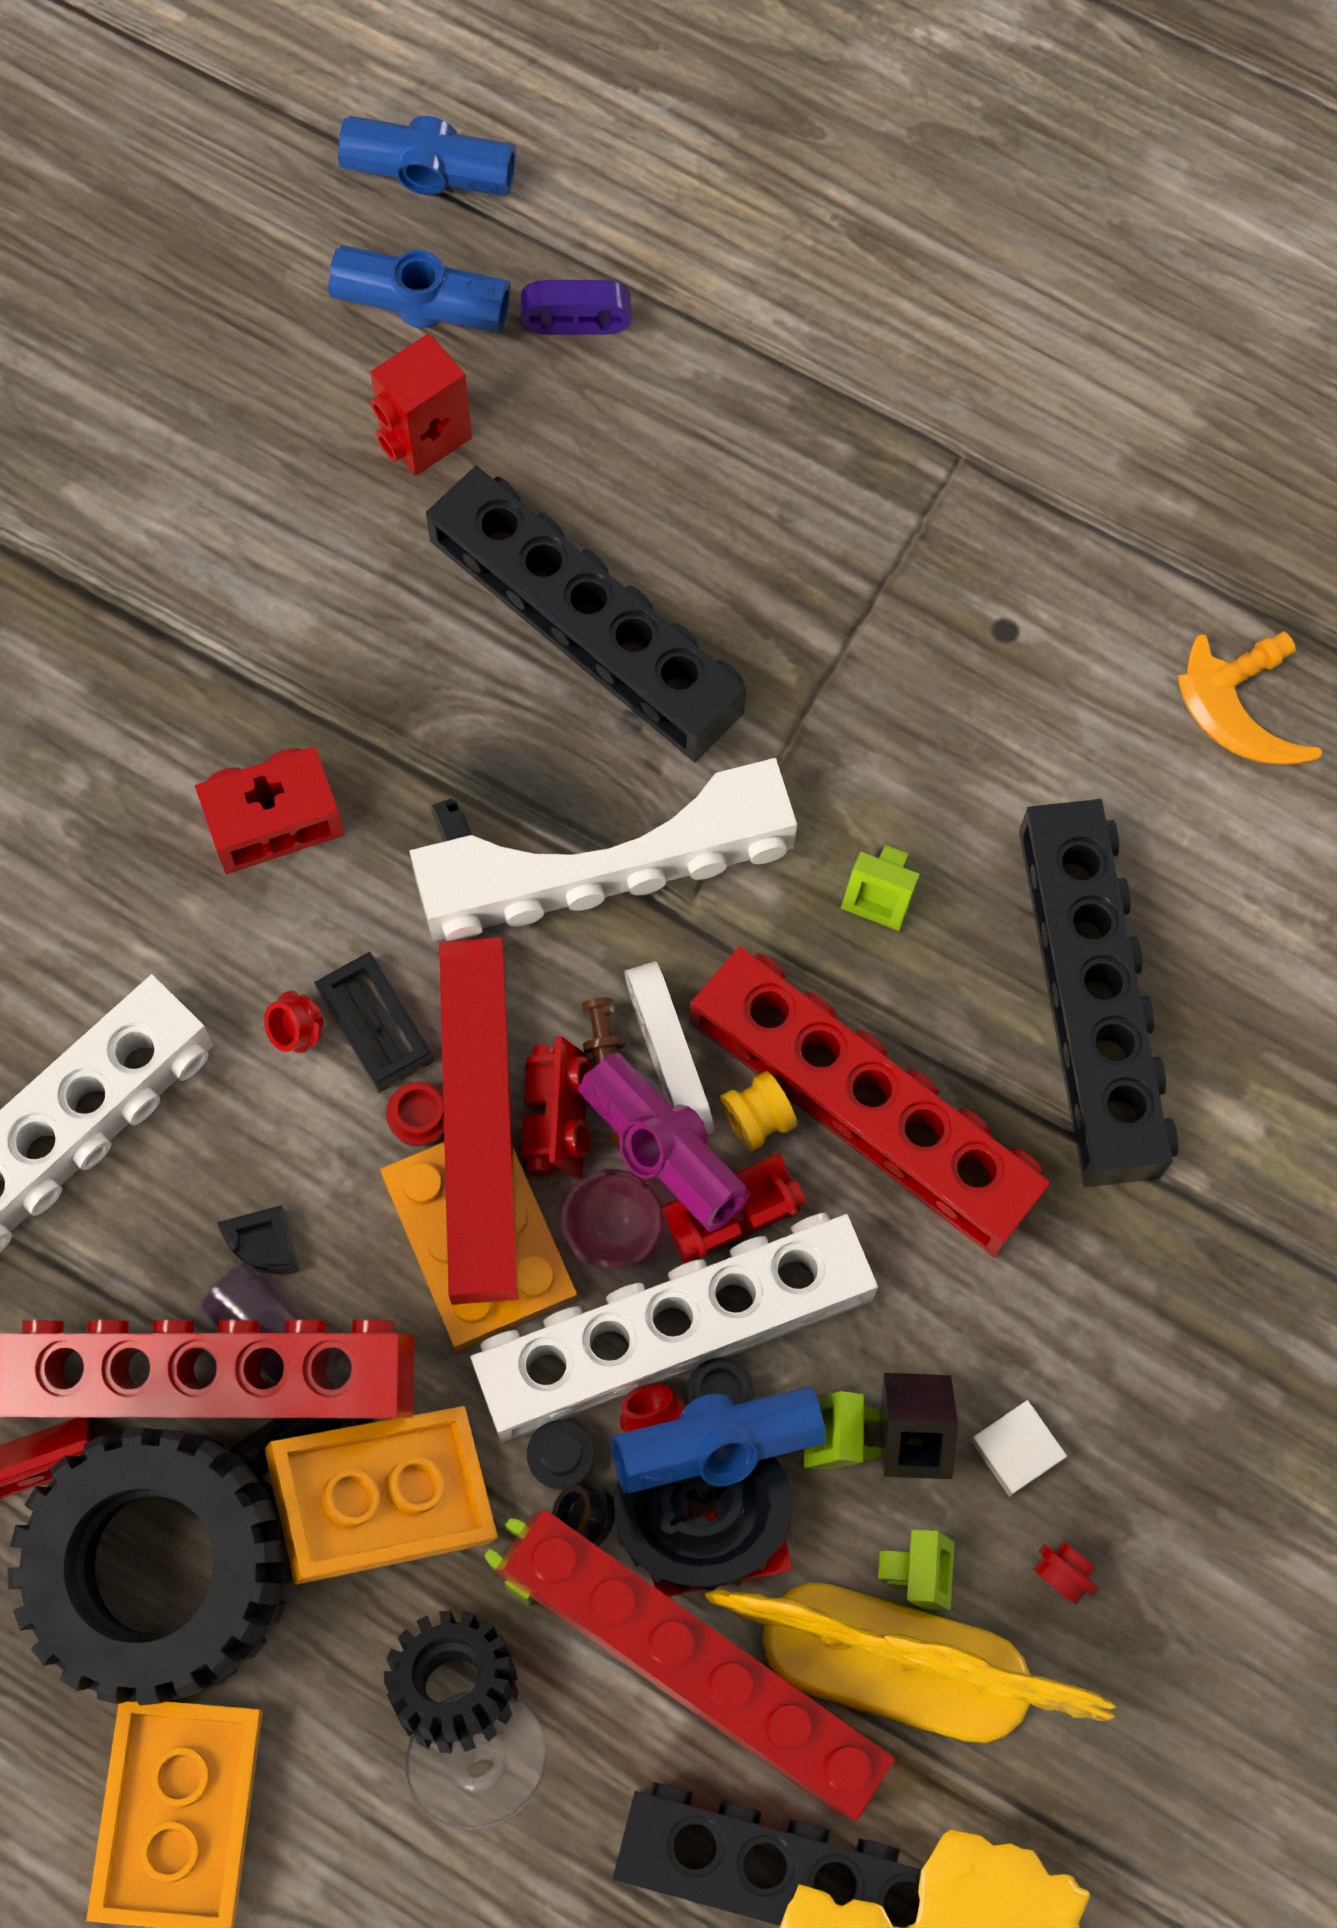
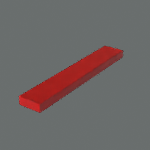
M503 938L439 942L448 1296L451 1305L518 1300L506 970Z

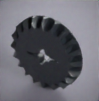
M775 1457L758 1460L751 1474L742 1481L730 1486L718 1487L709 1485L700 1475L624 1494L619 1481H617L613 1497L615 1508L614 1523L620 1545L624 1546L629 1553L635 1567L641 1566L648 1571L656 1583L665 1580L676 1584L683 1593L689 1587H704L708 1591H712L720 1585L731 1582L740 1586L744 1578L755 1570L763 1572L770 1557L776 1551L781 1552L785 1534L791 1525L792 1498L790 1486L784 1470ZM697 1499L700 1503L706 1504L714 1499L716 1501L714 1504L716 1518L709 1521L705 1516L700 1515L693 1520L689 1519L691 1516L690 1501Z

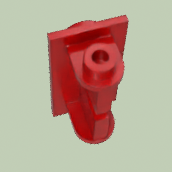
M556 1036L555 1046L545 1044L534 1046L533 1056L526 1058L524 1104L529 1107L546 1106L545 1114L523 1116L520 1160L526 1163V1173L529 1175L549 1176L552 1174V1165L573 1178L582 1179L583 1158L588 1155L590 1149V1133L585 1122L586 1100L578 1091V1088L585 1074L592 1070L588 1055L562 1036Z
M780 1153L734 1173L747 1187L746 1189L751 1195L743 1209L735 1214L725 1226L715 1231L708 1232L678 1199L661 1206L683 1264L696 1258L702 1259L709 1252L786 1217L796 1216L797 1212L801 1211L800 1206L806 1204L804 1194L796 1180L791 1181Z

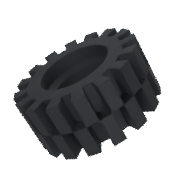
M452 1610L440 1611V1625L432 1627L428 1616H425L416 1621L421 1634L414 1637L405 1629L398 1637L403 1649L402 1652L390 1649L386 1660L391 1671H384V1684L389 1692L386 1695L402 1728L409 1737L413 1734L419 1745L429 1750L432 1742L435 1741L440 1753L452 1754L453 1742L460 1741L464 1752L476 1749L473 1736L481 1732L487 1742L498 1735L493 1725L496 1719L507 1725L513 1715L508 1702L517 1703L519 1691L515 1683L518 1677L508 1648L502 1636L498 1637L495 1627L485 1619L479 1626L475 1614L463 1611L461 1621L456 1622ZM455 1660H465L471 1663L477 1669L478 1677L475 1687L468 1695L455 1702L438 1703L426 1694L428 1677L439 1666Z

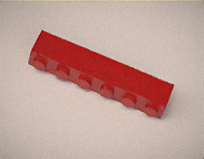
M545 1509L533 1513L495 1569V1572L839 1816L857 1821L895 1760L890 1754Z

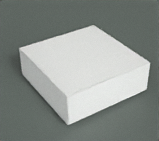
M1028 1400L973 1436L970 1440L1009 1497L1067 1457Z

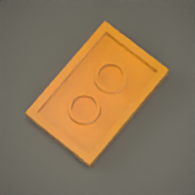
M444 1142L380 1168L382 1178L455 1352L578 1300L576 1290L514 1148L518 1300L451 1305L448 1296Z
M465 1406L413 1415V1418H395L271 1441L264 1449L294 1585L488 1545L498 1538Z
M138 1702L118 1704L86 1921L155 1928H235L263 1711L178 1702H164L139 1706Z

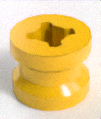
M768 1071L755 1076L752 1085L741 1092L729 1090L720 1095L721 1106L728 1122L740 1142L749 1152H754L763 1147L765 1138L776 1131L786 1134L797 1128L796 1116L788 1098Z

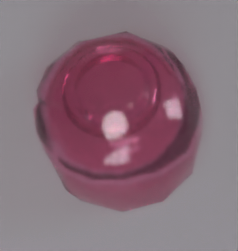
M622 1169L598 1170L577 1182L571 1188L561 1207L562 1234L568 1245L584 1263L608 1269L632 1267L635 1263L643 1261L653 1252L663 1232L661 1200L648 1181Z

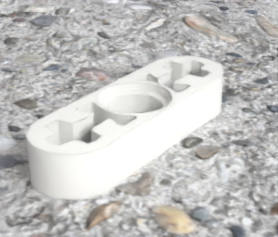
M654 961L625 970V980L630 999L666 1103L670 1107L679 1104L689 1106L703 1120L707 1135L714 1133L710 1108L658 963Z

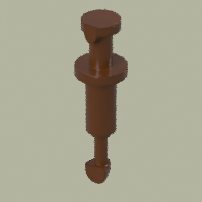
M609 997L595 998L582 1002L583 1012L590 1013L594 1038L583 1043V1051L587 1054H593L595 1066L604 1057L618 1053V1049L626 1047L625 1037L612 1036L609 1015L614 1013L613 998ZM612 1129L610 1141L613 1146L620 1149V1136Z

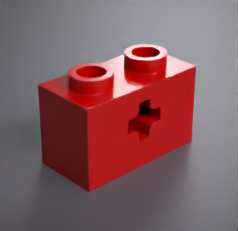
M430 333L370 371L374 398L370 400V404L378 418L380 428L375 434L381 448L392 461L397 462L401 459L411 472L417 476L472 439L466 374Z
M315 746L304 750L299 748L284 749L269 757L267 762L245 769L236 767L222 769L212 774L207 781L194 785L225 874L344 836L340 815ZM273 800L275 807L263 810L261 804Z

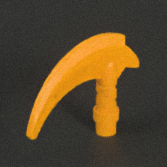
M1283 631L1272 638H1264L1254 645L1251 652H1246L1238 657L1237 660H1232L1229 663L1212 657L1206 635L1201 634L1196 637L1188 659L1187 674L1178 675V684L1188 711L1200 728L1211 739L1236 755L1266 764H1301L1319 760L1322 756V750L1318 747L1302 746L1284 741L1260 727L1244 710L1235 690V686L1246 681L1248 677H1253L1264 668L1268 670L1275 668L1282 663L1284 658L1296 651L1295 644L1288 633Z

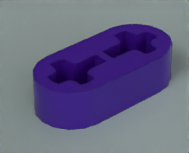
M609 280L535 281L527 284L522 289L520 320L526 329L538 334H615L625 330L630 325L631 294L625 285Z

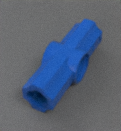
M349 116L344 118L339 134L338 161L341 168L397 177L398 181L405 188L422 195L440 194L445 190L446 186L506 196L511 191L514 179L516 144L459 135L451 124L433 116L414 118L409 126Z
M341 245L339 249L336 248L330 265L328 291L331 298L396 311L406 324L413 327L426 328L437 324L439 321L499 333L500 329L504 328L508 314L511 283L509 280L443 267L438 257L425 250H412L402 254L400 257ZM417 288H427L424 290H413Z
M811 1387L735 1405L734 1401L726 1395L718 1393L707 1394L688 1404L677 1420L611 1436V1453L617 1478L624 1494L700 1475L709 1485L718 1487L730 1486L742 1481L751 1474L758 1460L825 1444V1424L822 1419L819 1401Z

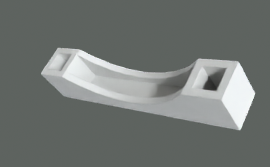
M772 758L715 773L699 795L671 820L640 838L609 849L573 855L534 854L500 847L469 835L409 851L432 942L441 939L451 942L470 940L481 934L484 928L503 923L513 927L529 925L540 920L544 913L569 907L573 911L587 910L601 904L605 897L630 891L632 895L649 894L661 889L666 884V881L689 875L695 880L711 878L722 873L728 865L751 860L753 864H765L783 857L787 850L794 849L797 822L777 760Z

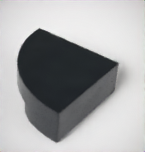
M450 798L431 805V811L443 842L471 835L463 811H459L456 800L453 801Z
M282 1205L217 1222L219 1230L231 1251L248 1266L270 1274L285 1275L299 1273Z

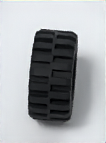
M145 1427L125 1429L121 1435H102L84 1443V1452L78 1456L65 1455L49 1469L54 1477L47 1487L35 1486L24 1504L29 1510L33 1511L27 1525H15L10 1543L11 1547L21 1548L20 1567L8 1568V1590L21 1589L24 1606L13 1610L20 1631L33 1630L39 1641L31 1648L32 1652L44 1666L56 1664L63 1670L60 1681L76 1691L91 1689L97 1692V1700L114 1704L124 1702H138L139 1706L160 1704L200 1693L208 1687L224 1682L238 1672L237 1667L247 1659L254 1658L267 1643L264 1637L266 1631L271 1624L279 1623L286 1606V1602L280 1600L284 1583L292 1582L290 1563L286 1561L285 1540L280 1519L274 1507L276 1500L273 1488L270 1483L261 1482L254 1474L256 1467L243 1455L228 1451L223 1448V1443L209 1437L190 1434L184 1431ZM147 1497L173 1499L193 1510L207 1531L213 1553L212 1579L200 1608L181 1625L157 1633L136 1631L119 1622L104 1604L95 1578L96 1550L105 1527L123 1506Z

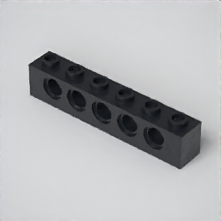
M475 465L426 511L429 538L433 545L694 763L744 714L747 687L744 686V681L740 674L730 664L723 660L715 662L700 650L696 639L685 627L675 622L670 625L655 613L651 602L640 590L631 585H628L626 588L609 575L606 565L595 553L588 549L580 551L564 537L562 529L550 516L542 512L536 515L521 502L516 490L505 479L499 476L493 479ZM501 531L512 534L511 537L504 540H495L489 537L491 534ZM544 567L557 571L555 574L547 577H540L532 573ZM584 604H594L602 608L593 614H584L576 610ZM628 641H640L647 645V647L643 650L632 652L623 649L621 645ZM673 678H684L693 685L689 688L678 690L669 687L665 683Z
M1102 799L1027 807L1019 829V836L1083 1186L1086 1188L1160 1179L1173 1162L1172 1157H1176L1178 1154V1136L1173 1119H1164L1160 1095H1164L1166 1092V1075L1162 1059L1159 1056L1152 1057L1148 1034H1152L1154 1030V1014L1150 998L1148 996H1140L1136 974H1140L1142 971V952L1138 938L1136 936L1129 937L1125 915L1130 913L1131 899L1126 878H1117L1113 858L1119 854V835L1116 823L1113 819L1106 820ZM1066 864L1080 865L1089 872L1091 878L1087 880L1074 879L1065 872L1063 866ZM1082 921L1092 923L1100 930L1102 938L1087 939L1081 936L1076 931L1074 923ZM1097 980L1105 983L1112 990L1114 998L1103 1000L1092 996L1086 989L1085 982ZM1111 1040L1117 1043L1123 1049L1125 1059L1113 1061L1105 1058L1098 1051L1096 1042ZM1115 1100L1128 1103L1134 1109L1137 1121L1133 1123L1118 1121L1109 1112L1107 1103Z
M652 1782L649 1795L637 1791L634 1792L613 1875V1880L780 1926L787 1905L793 1899L798 1884L814 1889V1879L817 1872L828 1863L842 1866L851 1877L852 1893L845 1904L855 1899L876 1903L883 1906V1908L888 1890L899 1882L911 1885L918 1892L922 1869L898 1863L900 1849L859 1838L856 1851L828 1844L831 1833L829 1829L789 1819L787 1832L759 1825L762 1811L721 1800L718 1813L690 1806L693 1796L692 1792ZM688 1826L704 1828L711 1834L715 1843L713 1859L702 1869L686 1868L677 1860L674 1853L676 1835ZM756 1845L773 1847L778 1851L783 1860L784 1869L781 1879L776 1885L768 1889L754 1886L747 1879L744 1872L745 1856ZM890 1920V1922H891V1924H892L893 1927H900V1926L895 1925V1924Z

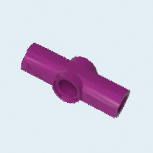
M620 1053L604 1057L597 1066L585 1074L578 1091L620 1136V1153L624 1163L632 1173L644 1179L657 1176L708 1232L725 1226L735 1214L743 1209L751 1194L740 1179L707 1146V1131L703 1120L696 1111L689 1106L681 1104L670 1107Z

